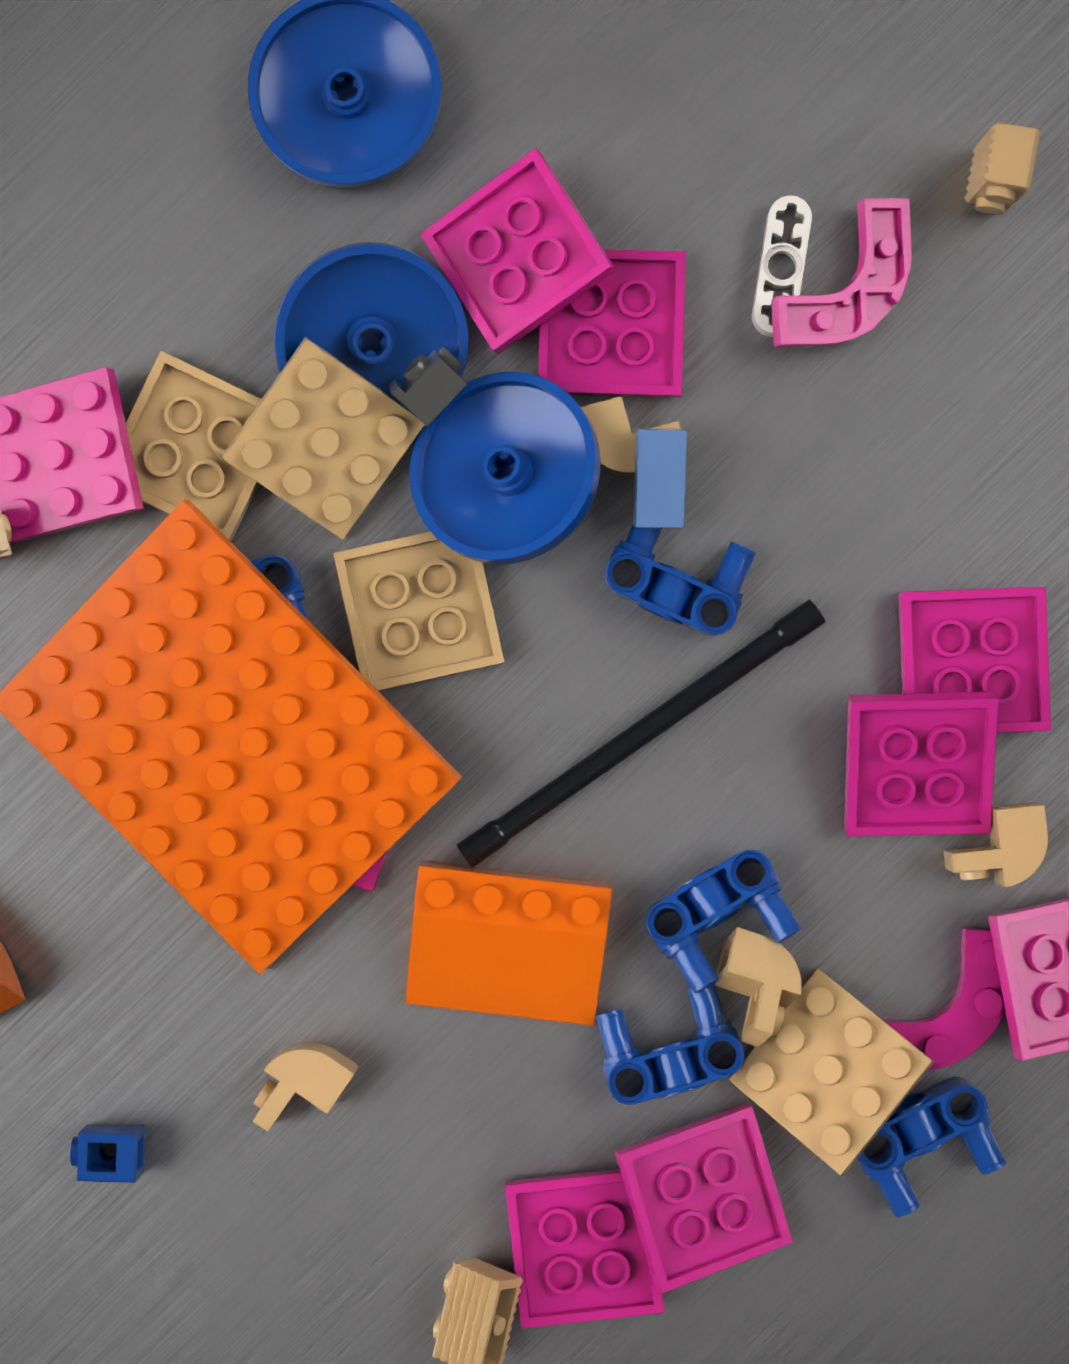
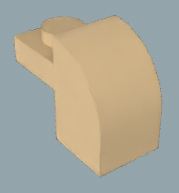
M622 396L581 407L593 425L600 448V469L615 476L635 477L636 432H631ZM679 421L650 429H681Z
M1028 802L992 806L991 834H989L991 845L943 850L945 869L953 873H960V880L988 878L989 869H993L995 883L1003 887L1013 886L1025 881L1035 873L1046 855L1048 830L1045 805Z
M737 927L724 941L716 974L719 980L714 983V986L750 997L740 1042L759 1047L771 1035L778 1034L784 1018V1008H787L801 995L802 982L800 971L787 949L767 936Z
M304 1041L283 1048L263 1070L279 1082L276 1084L269 1079L254 1100L253 1104L259 1107L260 1110L252 1122L268 1132L294 1093H297L328 1114L354 1076L359 1065L334 1048L319 1042Z

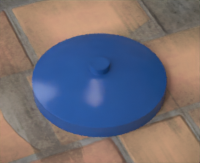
M301 0L281 13L261 37L250 64L248 99L257 130L266 146L284 166L302 178L317 184L336 188H356L372 185L390 178L407 167L421 153L437 125L442 103V81L437 57L427 35L419 24L396 4L389 0Z
M364 242L342 246L323 254L307 265L294 279L285 293L278 310L274 331L276 360L280 372L303 339L307 337L399 403L401 402L391 394L388 385L394 379L402 385L407 380L403 376L404 371L419 355L424 354L428 357L434 350L438 352L444 346L464 365V368L459 372L462 376L468 356L469 336L465 313L459 298L449 282L432 264L416 253L385 243Z
M522 372L488 374L467 382V385L428 426L424 425L418 433L410 461L409 476L412 498L427 528L437 539L456 553L471 560L488 564H513L527 561L559 545L577 528L585 517L595 497L599 483L600 448L596 433L588 416L579 404L555 383L545 378Z

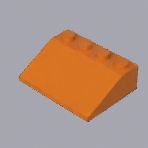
M422 861L419 865L405 1004L594 1026L612 895L611 883Z

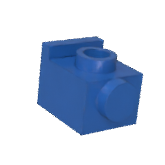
M135 1124V1126L86 1125L78 1132V1137H73L70 1162L72 1166H77V1181L135 1183L144 1172L145 1124ZM103 1143H114L117 1147L116 1156L106 1155L102 1149Z

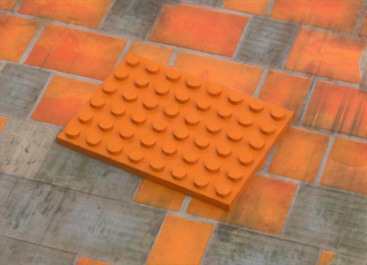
M189 499L183 500L0 692V713L259 974L269 967L462 778L441 754Z

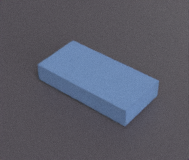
M636 429L634 527L684 528L687 430Z

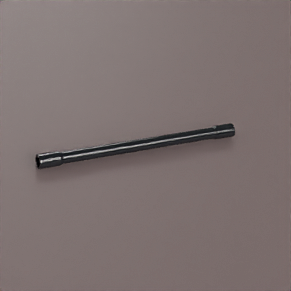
M808 599L775 622L773 627L678 694L496 820L489 821L456 844L463 857L472 868L504 847L512 837L784 648L794 645L826 623L821 612Z

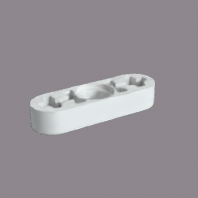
M793 195L784 196L776 200L766 219L752 308V322L759 333L768 337H773V326L769 325V317L761 314V309L769 308L774 291L764 292V285L774 290L792 289L791 296H800L812 212L809 205L802 198ZM786 208L794 209V217L802 219V224L797 223L794 225L789 243L799 242V248L788 243L771 244L772 238L780 241L783 236L784 222L776 220V216H782ZM776 254L788 255L795 264L794 274L784 280L773 277L768 269V262L772 256ZM783 292V294H782L781 296H790V295Z

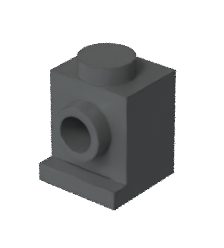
M443 346L438 352L434 350L428 357L424 354L419 355L403 373L407 380L401 385L394 379L388 387L394 397L428 426L467 385V382L459 373L464 368V365Z

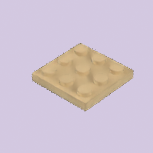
M305 337L223 454V459L343 540L425 424L401 403Z
M160 350L126 421L142 501L170 514L183 500L189 499L232 542L259 483L225 461L223 454L255 410L261 398Z
M431 531L333 553L359 672L377 691L505 663L482 562L471 560L451 550L437 539Z
M818 968L801 989V995L785 1009L783 1022L778 1034L771 1035L759 1047L755 1046L743 1061L740 1069L731 1076L729 1081L840 1176H844L934 1061Z

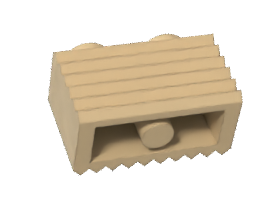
M1000 122L994 124L972 150L975 155L971 159L973 163L969 169L971 175L967 178L970 183L966 187L968 191L964 197L966 202L976 204L975 210L986 214H1003L1004 210L1011 209L1030 190L1040 131L1034 128Z
M478 1258L454 1261L453 1267L448 1271L444 1279L443 1288L447 1294L443 1312L437 1318L433 1327V1337L436 1340L433 1358H438L448 1364H503L502 1361L506 1357L504 1352L508 1348L507 1342L510 1339L509 1333L512 1330L511 1323L514 1321L513 1314L517 1310L515 1305L519 1301L517 1296L521 1292L520 1286L523 1283L522 1277Z

